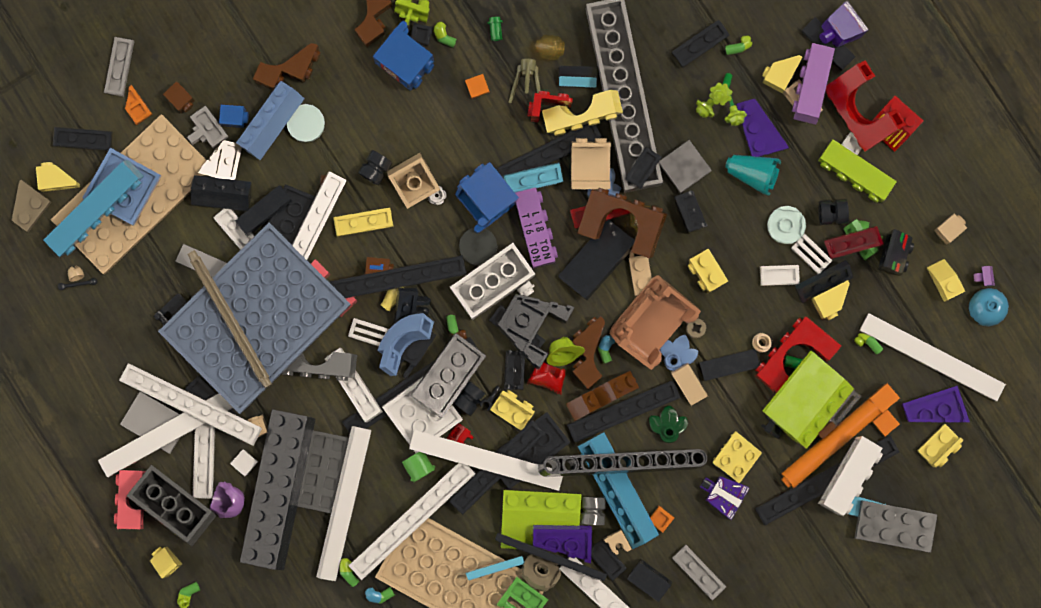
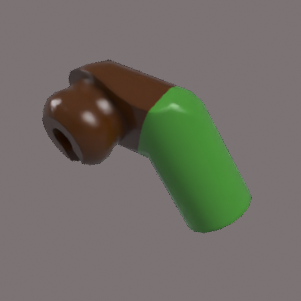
M448 315L446 320L451 335L457 333L466 340V331L458 330L455 315Z

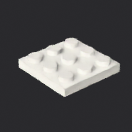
M421 379L382 406L409 445L411 444L414 430L440 437L463 420L453 405H451L444 417L440 418L410 396Z

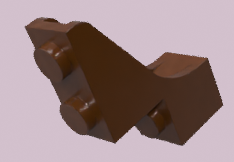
M366 0V18L362 24L355 28V32L367 48L385 35L383 29L386 27L380 19L376 20V18L392 7L391 0Z
M311 43L280 65H268L260 62L253 77L254 82L274 90L280 81H284V77H282L284 74L304 83L312 75L313 69L311 67L313 62H317L320 57L319 46Z
M601 316L598 319L596 317L592 318L587 323L589 327L586 330L582 331L580 329L572 336L574 338L573 344L585 349L582 355L586 359L585 361L582 359L573 366L575 370L572 373L587 390L602 377L594 363V352L605 324Z
M628 371L570 401L566 405L574 421L638 389L639 386L631 371Z

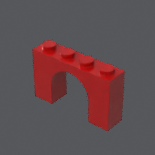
M866 61L856 64L828 84L825 89L828 98L832 100L837 108V112L843 117L848 129L854 134L858 145L864 151L873 148L907 125L897 109L875 121L864 118L858 112L855 105L856 93L862 85L875 77Z
M807 317L796 320L792 325L795 329L790 334L787 332L781 338L780 342L782 344L778 349L774 347L768 354L770 359L766 363L762 362L756 369L758 373L755 377L775 393L780 390L789 378L783 367V359L786 352L792 346H807L825 361H830L841 347L838 342Z

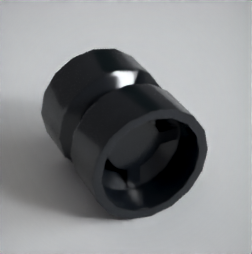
M371 150L366 158L367 164H362L358 174L379 186L384 178L383 172L389 170L392 162L378 152Z
M836 199L834 203L830 200L819 201L820 225H832L833 222L848 224L849 207L847 199Z
M468 381L462 390L463 392L454 401V404L471 417L477 409L476 405L481 404L487 395L472 382Z

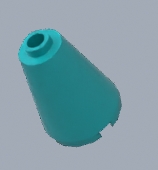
M733 155L732 158H728L725 168L728 169V173L762 194L769 196L771 193L768 190H773L780 170L776 166L777 163L781 164V160L768 157Z

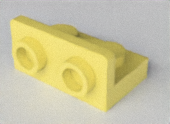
M709 249L688 260L690 263L688 268L693 275L696 274L698 276V284L703 291L706 290L707 293H710L728 282Z
M507 390V392L502 391L490 410L519 430H522L533 416L535 411L532 408L534 406L525 400L521 403L516 399L517 395L510 390Z
M943 424L917 452L932 467H942L948 461L947 456L951 452L955 454L962 447L960 443L963 442V439L959 438L946 424Z

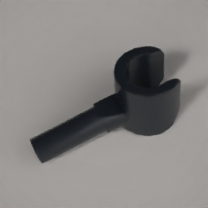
M496 386L491 395L483 400L480 407L484 402H488L490 407L487 411H489L493 406L492 401L501 388Z

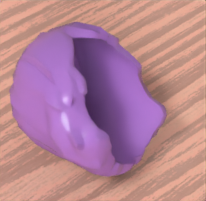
M219 482L213 495L210 510H213L220 518L236 517L244 506V495L238 488L233 487L231 483Z

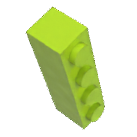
M835 140L829 143L818 160L821 163V167L828 171L833 170L837 173L836 176L845 182L848 180L853 184L852 187L859 192H866L869 194L868 198L876 203L878 201L882 203L897 182Z

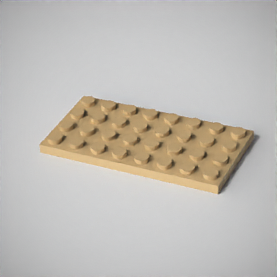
M162 114L121 152V154L161 175L135 225L132 226L110 214L108 217L104 216L100 220L102 223L95 230L90 229L87 232L89 236L80 243L78 241L75 244L104 275L191 193L194 175L205 176L197 173L206 162V159ZM90 183L51 219L56 226L84 200L82 197Z
M430 518L423 522L385 558L375 576L380 581L429 608H500L496 604L515 578L519 577L523 580L521 576L522 569L517 566L468 580L466 572L506 560ZM533 588V589H535L537 592H539L540 594H543V591H540L539 589ZM511 596L507 600L516 608H526Z

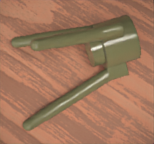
M522 59L521 65L517 66V74L510 93L509 103L513 101L521 73L522 76H525V94L529 92V81L533 74L537 93L541 91L536 60Z

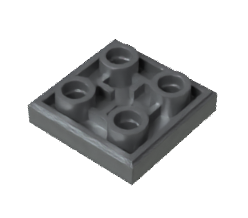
M690 140L659 161V165L680 193L712 171Z

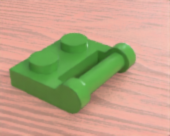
M516 577L496 605L500 608H516L507 601L511 596L526 608H543L548 599L519 577Z

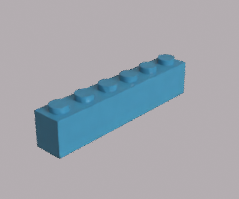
M129 160L122 161L44 241L59 257L65 254L67 256L76 249L74 245L78 241L80 243L89 236L87 232L90 229L95 230L102 223L100 220L104 216L108 217L115 210L114 206L117 203L121 204L128 198L127 193L131 189L134 191L141 185L140 180L144 176Z
M605 433L578 446L582 455L615 453ZM602 460V466L607 468V462ZM626 473L593 475L632 549L647 543L659 535Z

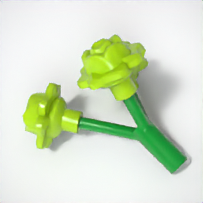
M726 73L723 84L718 82L716 86L710 88L712 93L709 94L710 98L707 102L697 100L696 104L698 107L696 110L703 118L713 117L712 106L719 103L725 105L729 101L730 113L728 117L724 118L725 121L734 126L744 122L747 113L737 110V106L734 105L731 97L732 90L729 87L732 74Z

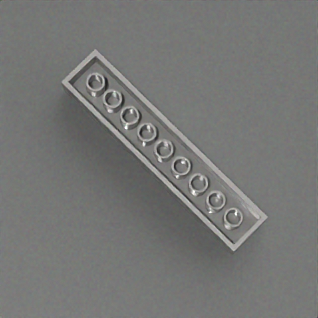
M604 0L586 4L585 9L603 92L608 90L618 91L623 111L622 114L617 115L616 119L609 120L624 193L637 191L640 189L626 181V176L645 147L655 153L657 152L625 1ZM659 163L642 189L662 185L663 180Z

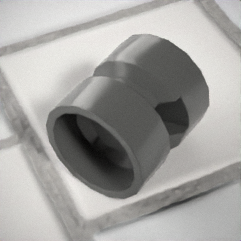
M581 497L583 512L580 513V524L604 525L605 514L602 513V510L605 509L606 498Z

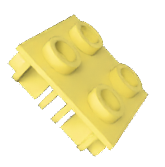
M735 431L733 435H730L731 438L724 444V447L720 449L721 451L716 458H713V464L740 483L762 452Z

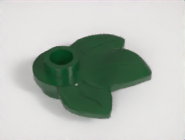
M668 405L663 409L660 417L650 416L649 424L652 431L660 434V438L665 443H674L678 439L679 434L686 430L688 420L685 416L678 417L676 410ZM670 430L673 432V435L668 436L666 432Z

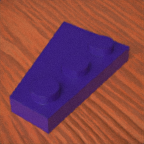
M756 99L736 104L737 110L747 113L742 127L751 156L761 157L789 149Z
M958 386L902 404L908 422H970Z
M533 525V546L554 553L561 552L567 554L568 557L574 559L577 557L591 564L592 526Z

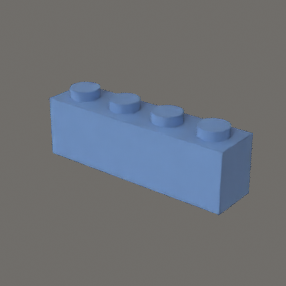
M280 81L236 143L249 154L261 160L305 98L292 87Z

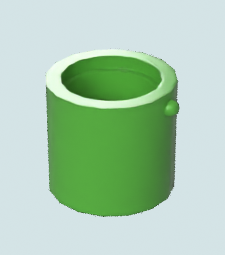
M418 452L402 462L411 477L410 481L413 482L435 470V466L431 464L426 454Z

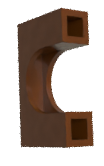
M599 187L598 189L591 190L578 234L592 239H599L609 213L617 208L626 209L635 216L638 223V233L631 252L652 258L667 213L662 212L663 208L654 205L650 208L644 206L645 202L634 199L632 202L627 200V196L616 193V195L609 194L608 189Z

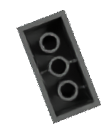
M152 465L127 495L134 503L191 547L216 517L210 509Z

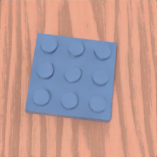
M110 148L82 198L85 199L122 161L129 160L144 177L140 180L141 185L134 191L131 189L127 193L128 198L121 204L117 203L114 206L115 210L111 214L134 226L158 184L161 175Z

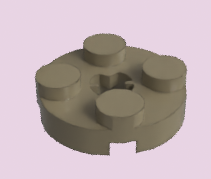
M531 554L523 563L521 576L533 588L546 592L557 584L561 576V569L559 571L558 564ZM537 568L539 570L540 568L544 569L545 574L539 573Z

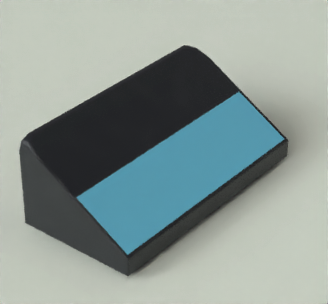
M559 66V87L597 88L598 67Z

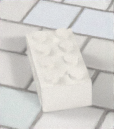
M512 243L456 282L450 289L471 319L474 320L532 279L535 273L514 243Z
M863 436L856 437L818 504L840 516H844L845 513L849 514L854 505L852 504L854 497H859L863 490L861 485L864 480H868L872 475L873 470L871 468L874 463L877 464L883 455L881 450L883 448Z

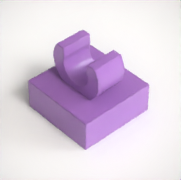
M992 266L982 267L983 273L974 274L975 282L984 281V286H995Z

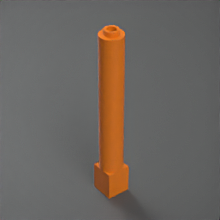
M888 383L884 384L838 424L832 432L817 442L781 473L783 476L781 478L782 482L788 488L790 486L795 488L877 416L900 399V397Z

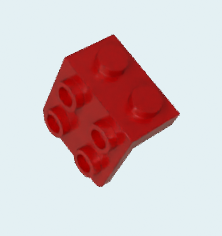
M539 91V93L534 94L533 102L529 103L528 116H531V122L538 123L541 104L560 105L571 108L573 98H569L568 94L559 93L558 96L550 95V92Z

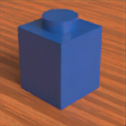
M221 105L219 124L222 127L244 128L245 123H248L249 114L244 106Z

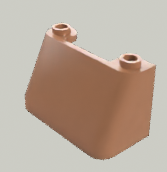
M655 276L610 329V335L620 347L652 370L661 362L662 353L660 348L683 321L685 323L696 321L701 311L663 278Z

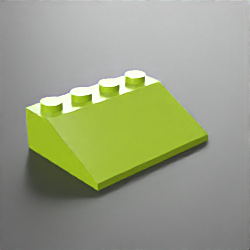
M810 351L764 408L763 412L792 440L807 449L854 388L820 357Z
M504 490L501 534L533 546V525L580 526L581 494ZM501 543V548L517 549Z

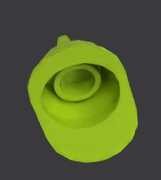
M562 337L551 343L549 355L546 358L547 363L552 366L570 364L582 355L585 349L581 346H575L568 337Z

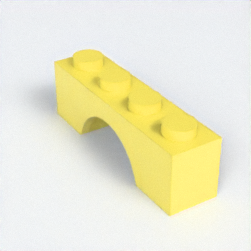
M608 90L593 95L589 109L581 115L576 116L567 106L560 105L542 110L547 133H554L555 136L565 134V130L568 129L572 131L582 129V125L589 124V126L599 124V120L605 118L606 120L616 119L617 115L622 114L623 111L618 91Z

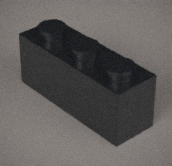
M194 175L191 185V205L241 211L249 210L252 198L251 182Z

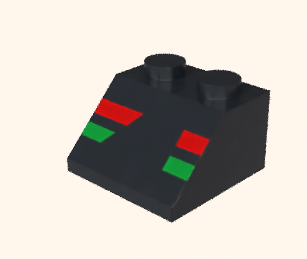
M896 229L887 233L877 270L898 276L902 275L903 272L906 273L909 261L906 260L908 254H911L914 248V243H911L913 237Z

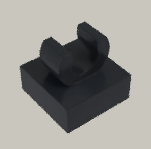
M766 416L770 421L767 426L762 424L761 427L765 429V432L779 439L783 430Z

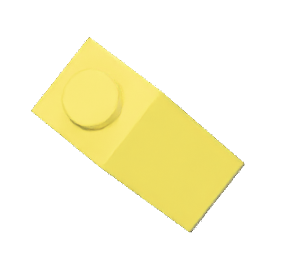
M798 55L774 62L771 68L767 66L762 75L765 78L762 83L783 93L802 56Z
M52 162L41 163V166L36 167L38 190L41 192L80 188V184L58 166L53 165Z
M945 259L927 267L943 301H947L965 292L957 274Z
M848 280L811 299L821 319L827 317L830 320L838 316L837 312L842 309L850 284Z
M159 547L152 553L153 558L150 560L162 579L169 577L182 565L168 547L163 549Z

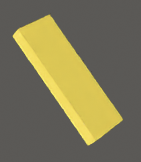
M390 208L334 217L337 237L394 227Z

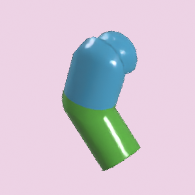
M605 335L598 345V352L603 364L612 361L609 349L615 343V340L611 335Z
M391 587L381 593L373 588H368L365 591L366 599L369 602L378 604L385 602L395 595Z

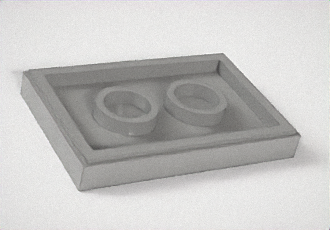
M140 391L120 425L141 437L180 414ZM180 438L161 449L171 454Z

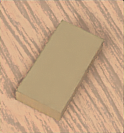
M689 363L671 372L691 406L708 396Z

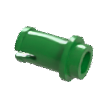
M490 17L487 23L490 25L491 41L503 40L501 23L503 21L500 17Z
M786 355L784 367L796 369L804 358Z

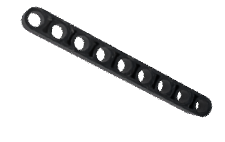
M692 449L552 456L539 463L538 472L543 477L693 470L706 464L707 455L703 450ZM694 455L698 458V464L693 460ZM675 456L679 457L680 465L676 463ZM657 457L661 458L662 466L657 463ZM639 458L644 461V466L639 464ZM620 459L626 462V467L621 465ZM602 460L607 462V468L602 466ZM565 461L570 464V470L565 468ZM583 461L588 462L589 469L584 467ZM546 462L551 464L552 471L547 470Z

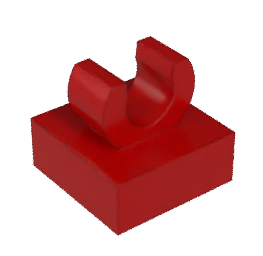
M458 423L447 439L465 444L466 438L473 439V436L470 434V430Z

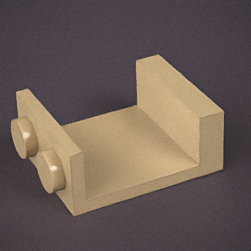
M576 138V142L572 141V189H598L599 187L610 189L611 143L607 142V138H595V142H587V138Z

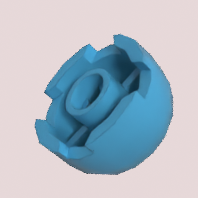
M986 288L979 290L969 302L970 316L982 326L997 325L1004 320L1008 313L1009 305L1007 298L997 289Z

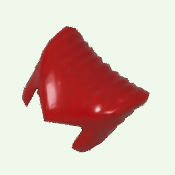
M543 362L539 370L534 368L527 384L543 386L562 395L565 369L556 368Z

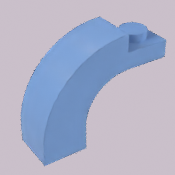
M424 313L409 315L396 322L387 331L379 345L378 351L383 354L379 368L390 376H396L404 350L414 341L430 339L434 321Z

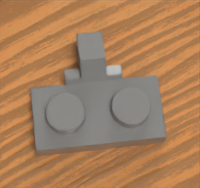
M206 106L190 116L196 125L193 128L195 132L187 137L192 145L200 140L202 142L207 140L211 147L214 148L228 138V135Z

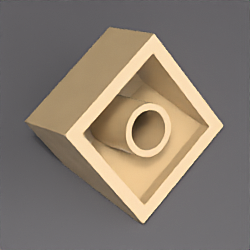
M420 153L387 171L389 179L407 209L440 190Z

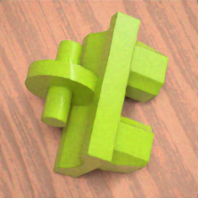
M396 0L394 12L399 13V17L406 19L405 22L408 26L411 21L417 23L420 20L427 23L430 10L428 0H419L418 4L412 3V0Z

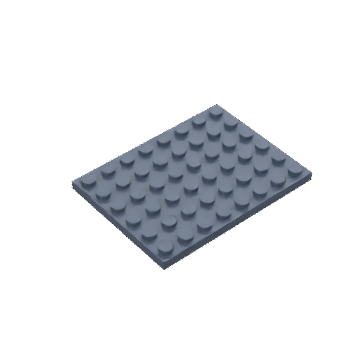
M270 223L213 277L233 316L239 323L267 374L270 376L271 383L351 305ZM205 286L158 331L239 414L266 389L258 381Z

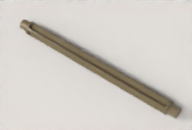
M195 250L187 254L191 260L190 263L249 362L258 381L262 383L264 388L271 386L270 376L267 374L239 323L233 316L232 311L210 276L201 257L197 255Z

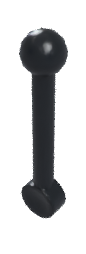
M92 278L88 281L69 284L59 283L58 289L65 290L68 287L88 284L96 285L98 281L96 278Z

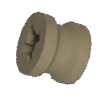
M696 319V321L687 324L686 332L691 338H700L706 332V325L703 320Z

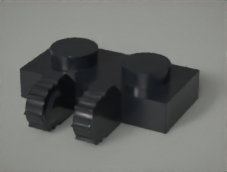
M398 288L394 324L404 317L413 314L424 313L427 316L429 309L421 306L416 307V305H430L431 299L427 296H418L417 288Z

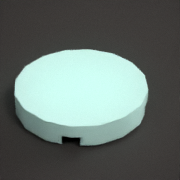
M308 104L300 105L287 122L289 133L300 142H312L318 139L325 127L324 116L320 110Z
M780 207L769 216L767 223L768 232L776 242L792 244L798 241L804 234L806 228L805 218L794 207Z

